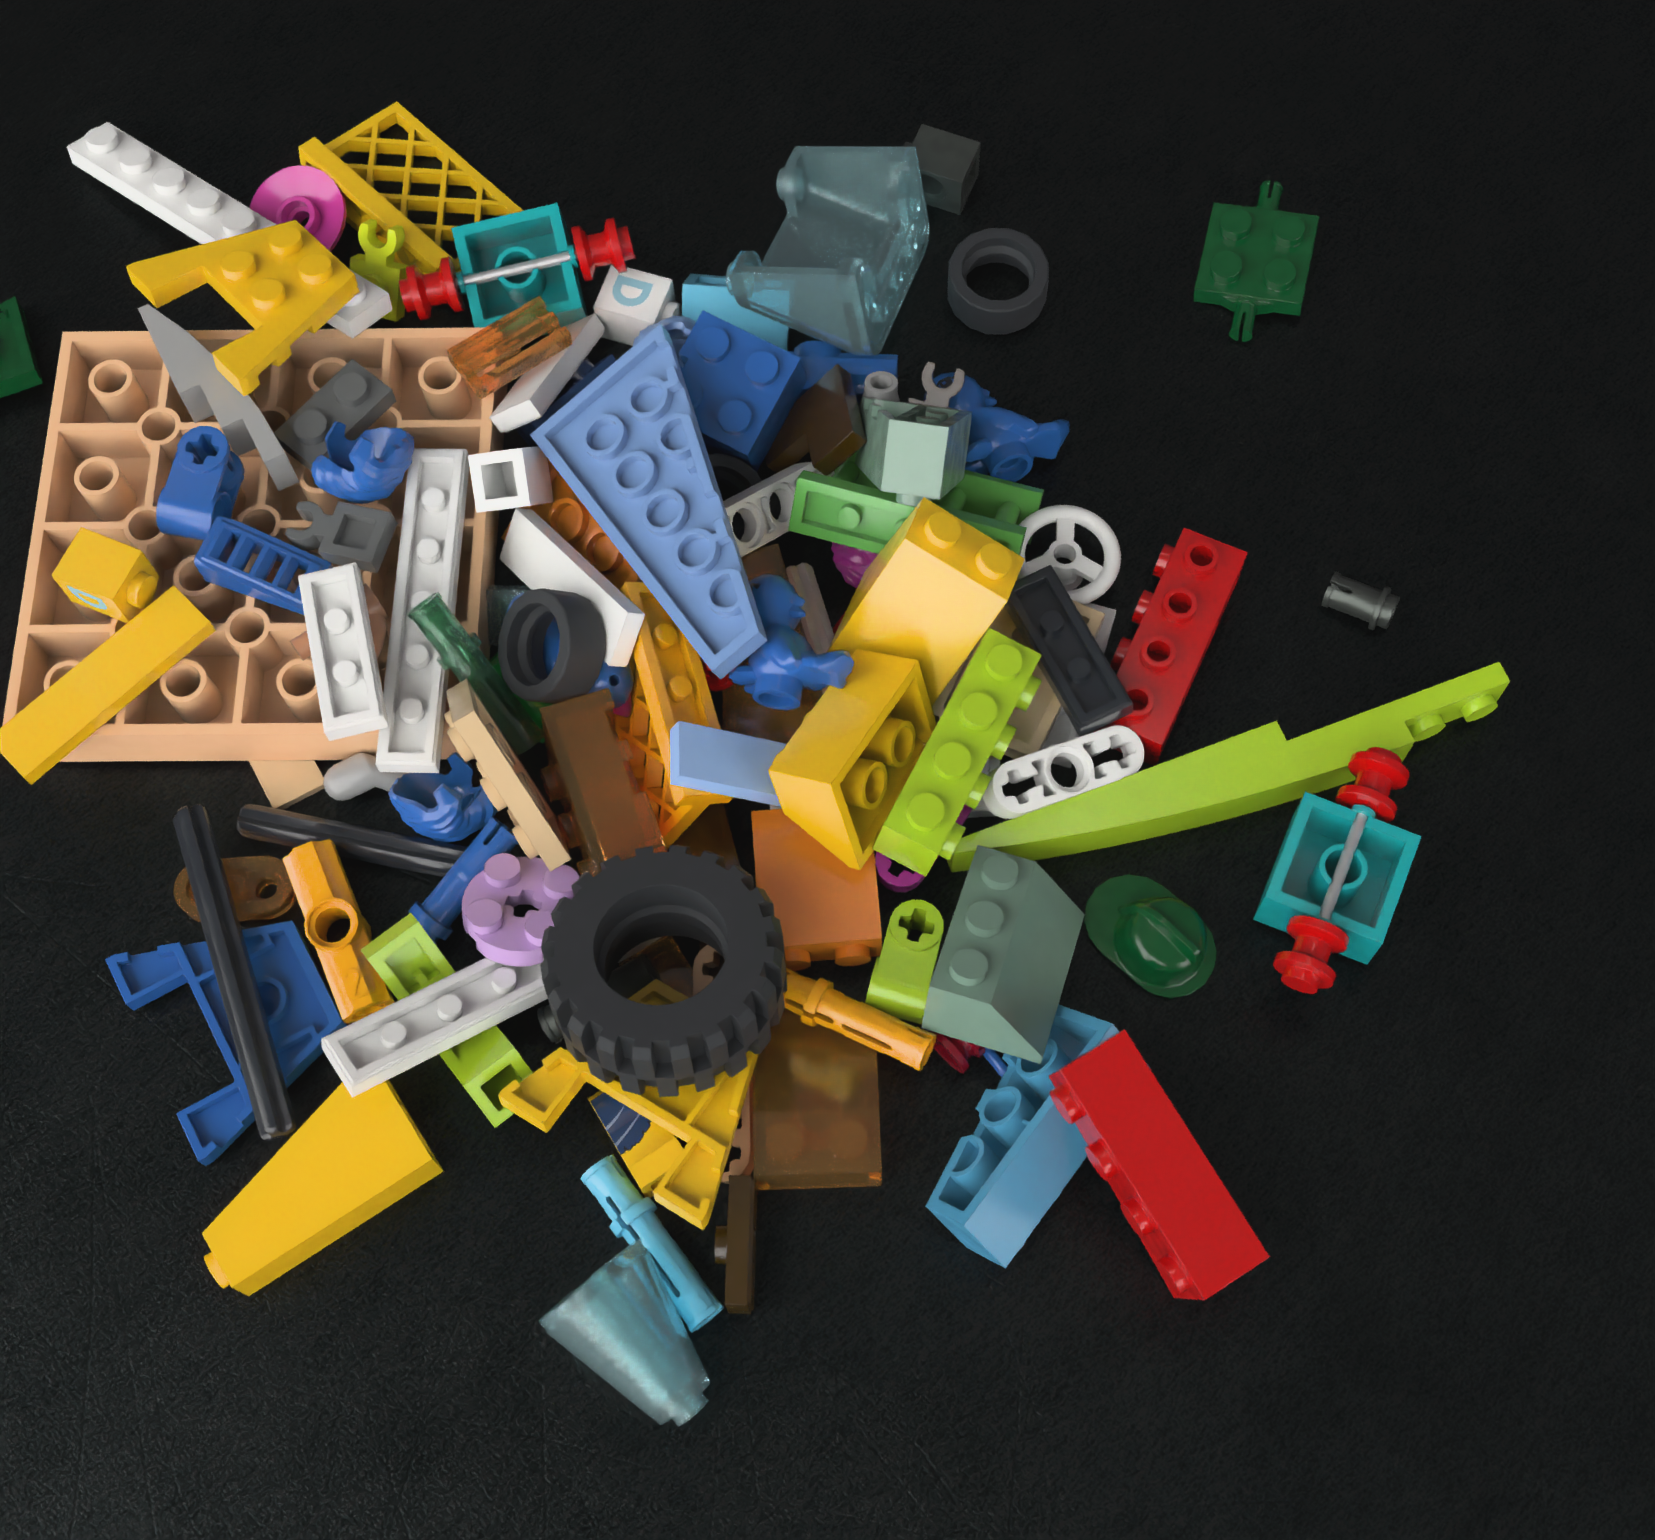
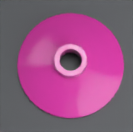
M291 166L271 175L258 188L249 207L276 225L293 220L301 224L305 218L309 217V221L304 228L330 252L340 240L346 223L347 212L343 193L325 172L310 166Z

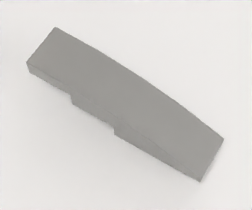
M146 304L139 307L138 310L194 423L215 415L232 450L237 456L253 449H258L278 491L298 483L299 480L285 451L262 412L249 395L243 396L217 370L213 355L189 332L151 305Z

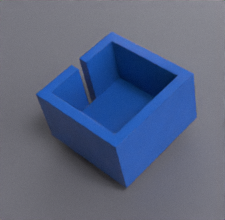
M702 310L679 355L684 364L683 368L680 367L706 449L712 453H723L740 458L754 470L758 471L807 382L802 360L800 357Z

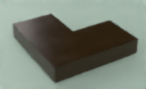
M836 364L795 401L765 457L766 466L769 469L778 473L796 464L810 452L812 466L825 476H828L866 444L864 427L852 377L849 372Z

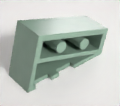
M862 397L860 415L867 442L856 451L855 464L880 491L897 493V503L917 506L923 497L930 501L932 499H941L964 479L972 411Z

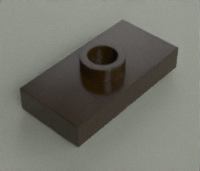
M729 1175L727 1225H716L715 1263L726 1264L725 1307L728 1313L751 1314V1310H754L757 1187L755 1179H752V1176Z

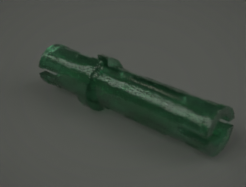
M439 592L430 595L409 611L407 616L410 620L414 621L439 654V657L436 659L443 670L450 669L460 682L465 679L469 681L516 755L526 752L544 737L545 732L543 729L539 728L479 649L482 641L475 632L467 633L442 600Z

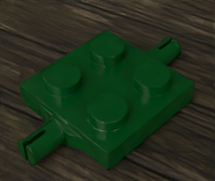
M1271 180L1264 181L1261 184L1257 207L1213 203L1194 289V301L1221 305L1234 311L1229 336L1235 341L1239 340L1243 323L1242 342L1251 340L1256 315L1273 312L1296 316L1301 314L1319 216L1278 210L1283 186L1277 181H1274L1270 198L1268 197Z

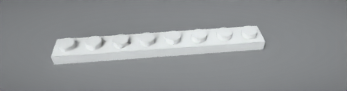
M108 122L89 130L85 136L67 146L74 165L200 244L276 225ZM354 271L352 272L356 276L359 293L327 321L328 324L352 339L393 310L389 293Z

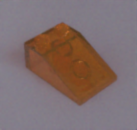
M784 1008L780 1023L773 1027L770 1026L771 1040L761 1054H758L753 1071L754 1178L757 1189L778 1190L881 1186L882 1168L877 1051L822 1025L817 1024L815 1027L806 1025L801 1022L800 1015Z

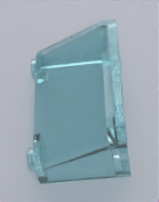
M795 146L785 168L779 170L777 177L778 195L781 200H785L788 213L762 263L755 251H740L734 262L729 264L726 274L728 292L730 295H734L736 302L741 307L854 355H879L925 254L928 243V214L916 147Z

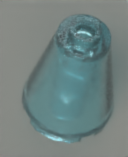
M640 1239L635 1240L595 1271L588 1280L576 1290H572L539 1319L548 1335L659 1425L672 1418L679 1427L708 1403V1399L702 1392L710 1384L709 1377L648 1248L643 1245Z

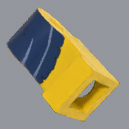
M600 1090L589 1097L588 1100L645 1197L650 1196L651 1198L654 1196V1189L679 1156L683 1147L672 1133Z

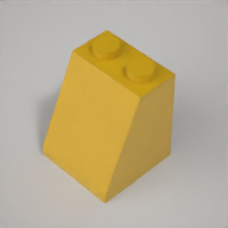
M923 497L865 570L826 653L844 650L849 651L852 656L856 649L918 660L932 706L1008 601L1025 558Z

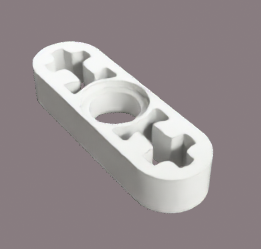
M1116 725L1005 762L988 773V776L992 777L983 794V800L987 808L996 816L1004 819H1013L1118 781L1136 773L1141 768L1144 761L1142 741L1131 729ZM1109 748L1121 749L1124 758L1118 762L1117 760H1112L1094 768L1091 757ZM1055 757H1064L1074 765L1077 777L1072 787H1063L1054 780L1051 774V763ZM1032 776L1034 777L1037 787L1031 788L1017 797H1005L1002 786L1008 782L1015 784Z

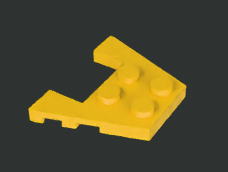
M296 220L133 262L126 266L132 284L156 308L208 283L255 329L212 352L217 370L243 396L252 393L260 385L258 375L271 363L279 367L292 355L290 345L306 330L315 334L359 293L355 274Z
M655 979L628 999L648 1005H666L683 1001L689 997ZM560 1047L542 1060L543 1066L520 1083L516 1079L501 1090L498 1097L502 1106L545 1133H548L584 1083L588 1082L687 1142L684 1149L654 1189L653 1194L656 1202L701 1230H704L710 1220L758 1054H754L749 1050L746 1053L747 1067L734 1077H729L725 1071L715 1075L714 1087L697 1092L695 1084L679 1086V1096L660 1097L658 1088L653 1086H646L642 1095L623 1091L618 1076H615L612 1082L605 1083L590 1073L588 1062H577L568 1049L565 1050Z

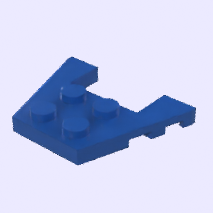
M292 920L242 930L287 1088L323 1053L321 1038L347 1026L341 1018L337 1004L299 928ZM180 942L157 946V951L136 955H130L128 952L114 954L105 960L125 1004L133 1011L189 983L234 1078L232 1084L176 1113L198 1162L207 1166L214 1162L255 1121L207 942L182 945Z

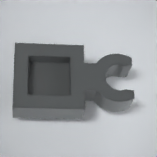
M302 501L297 503L296 510L302 519L313 522L305 530L287 528L285 535L293 546L304 551L319 548L318 552L322 558L333 564L346 565L356 562L360 570L374 573L379 572L398 524L391 512L338 501L333 515L324 514L322 509L313 502Z

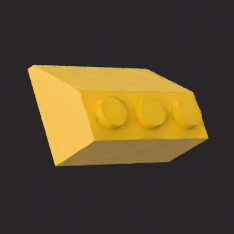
M856 649L851 656L854 666L852 672L846 677L847 684L843 689L831 685L827 688L814 708L805 715L802 724L784 749L775 756L768 772L783 813L848 867L861 870L874 851L872 848L883 824L937 723L918 660Z

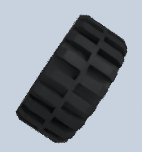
M670 845L669 852L654 853L653 846L635 849L636 856L622 861L619 855H615L600 863L602 869L600 873L594 877L589 872L584 873L571 885L574 897L569 899L564 896L558 901L551 913L554 926H549L544 930L541 944L544 961L540 964L542 981L558 1032L563 1035L567 1049L577 1062H588L590 1073L605 1083L612 1082L615 1076H618L623 1091L642 1095L646 1086H653L658 1088L660 1097L679 1096V1086L695 1084L697 1092L714 1087L715 1075L725 1071L729 1077H734L747 1067L746 1053L749 1050L754 1054H761L771 1040L770 1026L773 1027L780 1023L785 1008L783 993L787 991L784 941L780 919L774 917L773 903L765 890L758 887L754 889L753 877L740 866L733 865L727 870L723 856L710 851H703L701 857L691 855L690 846ZM684 936L706 943L725 959L718 975L706 988L688 999L673 1004L648 1005L637 1003L619 995L607 985L614 967L626 953L639 944L658 937Z

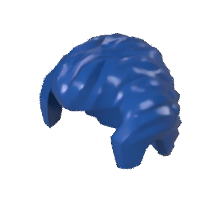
M335 421L325 437L329 458L321 454L312 463L311 473L315 484L338 498L354 503H369L388 498L396 486L402 483L405 471L412 463L414 437L401 428L380 427L365 430L356 440L350 441L344 436L346 425Z
M457 752L452 753L447 758L452 768L450 773L404 774L401 778L396 779L388 793L402 821L412 827L416 833L446 843L461 841L471 833L486 826L490 817H494L498 812L482 786L473 787L472 764L469 761L465 762Z

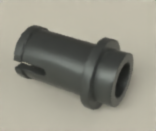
M1335 572L1330 580L1332 584L1327 587L1321 605L1369 622V629L1374 630L1376 625L1387 629L1400 597L1390 594V587L1385 586L1382 591Z

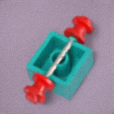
M554 203L453 227L452 233L461 271L456 272L450 256L441 258L439 271L423 274L416 265L407 266V278L399 280L400 293L407 312L416 311L421 321L430 319L433 306L448 303L455 312L464 311L462 295L467 294L474 327H498L503 345L554 333L588 316L577 272L579 267L577 261H579L585 282L593 280L597 267L612 264L619 274L627 272L626 260L635 259L628 226L617 228L615 218L613 217L606 219L603 232L587 235L580 225L571 227L575 244L574 248V245L570 243L566 222L559 205Z
M1371 747L1367 751H1359L1351 756L1348 768L1356 777L1354 785H1345L1339 788L1335 798L1336 803L1305 791L1291 819L1253 920L1286 932L1295 939L1291 951H1281L1276 954L1273 966L1282 974L1281 981L1296 991L1315 994L1318 988L1327 989L1333 986L1336 973L1327 965L1331 953H1338L1367 965L1384 942L1421 836L1388 824L1394 820L1397 812V805L1389 798L1391 790L1404 788L1407 785L1410 773L1402 764V760L1397 754L1384 748Z

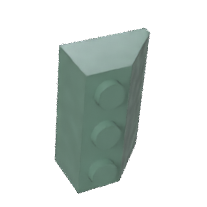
M977 845L929 985L922 1029L1041 1064L1085 914L1037 862Z

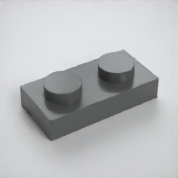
M351 359L283 423L274 434L282 448L311 471L312 463L319 455L322 454L329 458L325 437L335 421L346 425L344 435L346 439L350 441L356 440L396 402V398L390 387L355 360Z

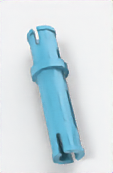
M614 1155L601 1159L582 1175L581 1181L596 1197L612 1220L609 1226L617 1238L623 1236L633 1248L655 1282L677 1309L687 1324L688 1329L693 1332L713 1319L724 1308L723 1304L718 1301L686 1255L654 1212L657 1206L650 1196L642 1197L617 1163Z

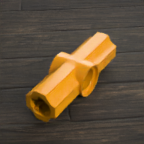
M331 839L309 841L293 848L292 852L282 859L305 918V934L317 950L343 1022L348 1024L358 1021L395 1003L389 987L361 952L363 947L372 942L371 927L361 915L334 842ZM350 919V929L345 938L338 942H327V932L330 926L337 920Z

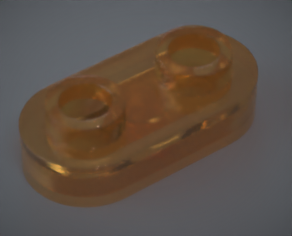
M272 856L222 858L239 921L273 919L283 915L292 907L297 897L283 861ZM185 867L176 878L174 897L179 907L190 918L201 922ZM277 884V891L272 897L267 899L260 898V893L265 886Z

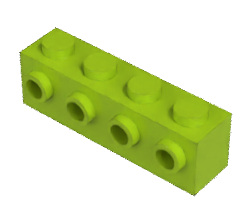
M988 627L883 824L872 848L873 850L925 877L938 855L950 860L966 827L956 823L963 806L967 805L974 810L978 806L992 777L982 773L989 756L991 755L999 760L1002 759L1017 730L1016 727L1007 723L1014 708L1017 707L1026 712L1042 682L1041 679L1032 675L1042 656L1040 653Z

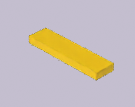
M173 585L0 728V753L32 785L215 632V628Z

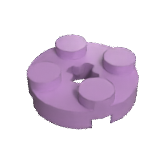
M508 853L492 856L486 861L484 870L470 881L464 892L462 917L466 934L469 933L476 941V949L481 954L497 963L521 967L542 963L543 953L541 944L544 930L549 926H554L551 913L558 901L564 896L569 899L574 897L571 885L579 879L577 872L567 865H561L550 872L543 860L536 857L530 860L528 857H515ZM528 904L539 909L538 911L528 910L525 917L514 916V907L518 905Z

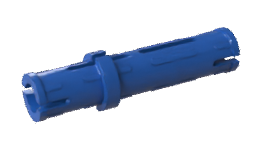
M493 816L490 817L486 826L424 902H415L409 909V914H413L435 944L439 939L446 941L453 933L451 924L462 912L464 892L470 881L484 870L486 861L497 854H509L516 845H519L514 834L511 833V829Z

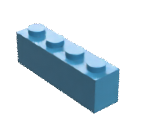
M1058 1004L1041 1064L1004 1053L1002 1059L1008 1064L1007 1071L1004 1073L996 1090L986 1089L976 1107V1110L979 1112L980 1121L973 1135L960 1138L926 1205L968 1249L1006 1268L1087 1157L1085 1147L1088 1145L1075 1123L1070 1125L1062 1117L1052 1101L1050 1091L1055 1087L1049 1075L1110 1036L1118 1033V1029L1112 1023Z

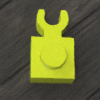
M369 219L360 225L358 231V240L360 246L365 251V255L358 253L351 257L349 269L389 293L393 310L382 318L397 321L404 317L405 306L400 293L399 280L407 278L406 267L408 265L394 262L395 252L399 251L403 246L405 239L403 226L399 225L389 228L387 243L385 244L376 236L377 220Z

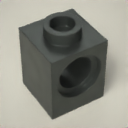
M921 124L913 143L905 142L898 158L897 173L903 174L902 197L960 215L978 177L981 142Z

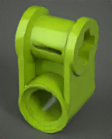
M912 899L901 903L894 909L890 917L880 957L877 956L865 1001L866 1004L894 1017L921 1025L944 927L941 913L933 904L924 900ZM911 929L922 932L919 942L907 939Z

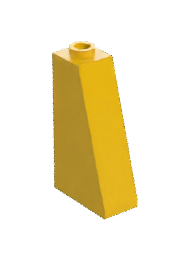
M389 1079L353 1098L342 1082L202 1232L205 1241L212 1251L204 1256L205 1263L216 1282L223 1289L230 1285L233 1289L247 1296L252 1295L443 1172L442 1167Z

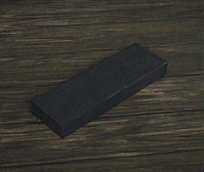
M1052 565L1016 580L1010 597L1004 606L1028 648L1042 655L1038 666L1079 737L1133 713L1131 699Z

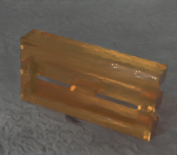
M538 296L447 350L449 362L481 400L571 346L572 338L571 333L565 326L560 327L558 317L553 311L548 312L546 310V303ZM546 332L549 334L546 338L519 353L522 346ZM501 359L503 361L507 360L484 375L477 376V373Z

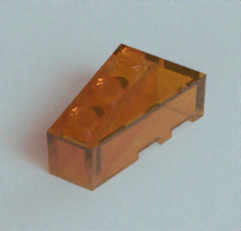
M609 687L540 708L549 766L540 769V774L549 801L560 800L565 813L558 815V819L568 848L578 846L584 859L577 862L580 877L587 872L594 877L602 871L601 862L615 855H619L621 861L636 856L635 849L653 846L654 853L668 852L646 791L641 792L628 760L633 759L628 740L620 741L615 731L613 714L615 704Z

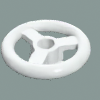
M1072 505L1049 506L1032 513L1019 524L1020 526L1027 527L1020 556L1025 558L1028 540L1038 529L1057 522L1056 541L1050 545L1049 549L1042 556L1028 562L1024 560L1018 577L1023 578L1052 565L1072 600L1085 605L1102 596L1114 583L1121 565L1119 542L1111 527L1095 513ZM1075 523L1090 530L1100 541L1104 551L1103 567L1082 555L1081 548L1074 542ZM1060 557L1067 558L1071 563L1062 564L1056 559ZM1083 578L1091 582L1082 588L1075 589L1080 585Z

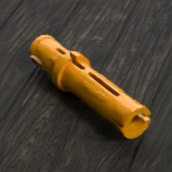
M786 968L787 991L783 993L784 1005L786 1009L800 1015L802 1023L811 1027L819 1024L830 1028L880 1053L898 1059L900 1062L918 1071H921L923 1066L926 1065L936 1042V1034L912 1026L864 1002L848 997L844 993L833 989L834 984L824 978L815 981Z

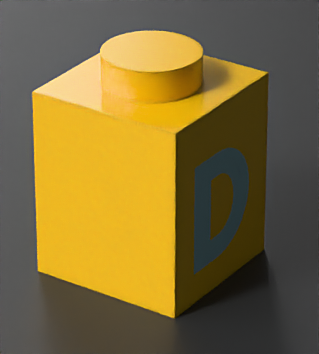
M83 527L79 529L51 575L72 602L125 623L132 620L139 614L141 609L146 608L151 603L160 578L143 551Z

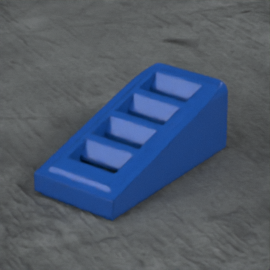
M221 515L215 518L194 559L195 566L206 582L304 615L300 586L298 585L295 593L287 591L297 569L305 570L304 574L333 568L330 562L246 524ZM252 553L258 554L250 572L243 571ZM275 562H281L282 564L272 583L267 582L266 580Z

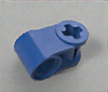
M198 426L190 429L180 439L166 485L163 487L157 502L156 521L159 531L163 534L204 541L218 515L232 519V511L241 483L244 480L245 469L240 458L233 451H230L228 439L219 429L212 426Z

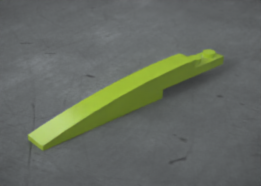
M1500 662L1288 741L1278 722L1274 721L1126 776L1118 781L962 837L947 863L951 872L969 870L977 845L1032 861L1076 854L1154 838L1238 817L1302 798L1305 791L1315 794L1356 780V777L1348 768L1351 756L1356 752L1367 751L1371 747L1384 748L1397 754L1403 762L1415 741H1421L1437 734L1444 729L1445 723L1460 717H1464L1466 722H1471L1490 714L1498 707L1497 700L1510 683V680Z

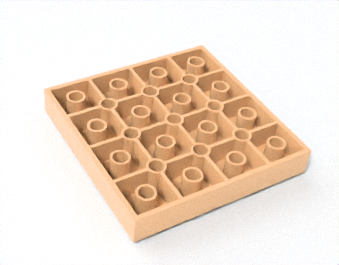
M498 327L365 329L353 339L338 329H319L315 334L306 330L290 345L292 355L279 367L271 363L258 375L260 385L252 393L248 394L258 406L274 433L353 359L390 387L396 398V402L367 430L380 427L401 428L414 437V448L467 449L468 454L473 455L503 450L504 432L500 433L489 417L507 395L509 362ZM253 330L186 331L212 354L217 349ZM149 331L63 332L3 725L127 624L72 602L51 576L79 529L83 527L143 551L160 576L157 582L156 593L151 603L174 585L211 622L216 631L59 762L345 760L361 752L376 756L379 729L329 741L325 735L312 657L310 656L303 661L290 642L307 631L305 616L206 582L194 564L195 556L203 540L163 534L159 531L156 521L157 502L163 487L166 485L177 452V445L185 433L198 426H212L223 433L215 415L194 423ZM257 448L238 456L243 463L245 473L232 511V519L290 545L292 544L285 535L287 528L305 530L313 522L302 519L296 510L298 502H313L322 509L324 514L333 515L337 503L340 501L391 512L398 524L379 572L374 573L360 570L363 584L366 583L388 616L386 619L385 643L377 659L382 691H384L408 469L405 471L402 483L396 486L388 498L361 504L338 498L319 488L314 482L311 471L286 451L285 453L299 482L278 491ZM469 467L447 690L467 679L486 707L489 674L487 663L490 659L499 510L476 512ZM319 548L311 551H306L319 558H322V556L318 552ZM252 553L243 571L250 572L258 554ZM275 562L266 580L267 582L272 583L282 564L281 562ZM331 563L333 567L342 566ZM297 569L287 591L295 593L299 585L298 576L303 575L305 570ZM446 698L445 713L450 711L448 698ZM445 718L441 759H447L452 753H458L448 736L447 730L450 727Z

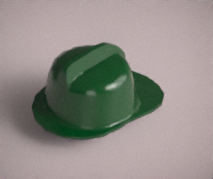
M1128 874L1113 877L1096 887L1086 902L1084 923L1089 939L1104 956L1126 973L1136 984L1153 995L1167 998L1190 995L1205 985L1214 970L1216 947L1212 933L1192 906L1178 899L1164 886L1143 876Z

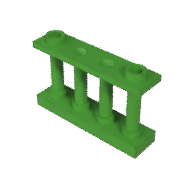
M856 452L840 465L831 477L803 470L797 478L788 531L879 554L916 507L897 503V493L880 491L855 464ZM965 470L963 480L941 499H932L931 502L1020 555L1027 527L1020 526L1019 524L1026 517L1040 509L1044 490ZM1033 535L1030 537L1027 544H1031Z

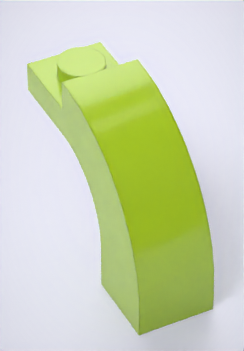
M412 913L361 949V952L398 1001L456 973ZM496 1025L439 1054L494 1128L514 1114L501 1105L498 1094L515 1079L520 1083L533 1072Z

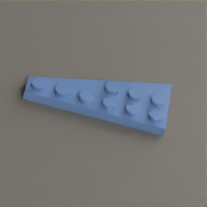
M660 323L531 433L530 436L715 675L722 679L768 640L670 334Z

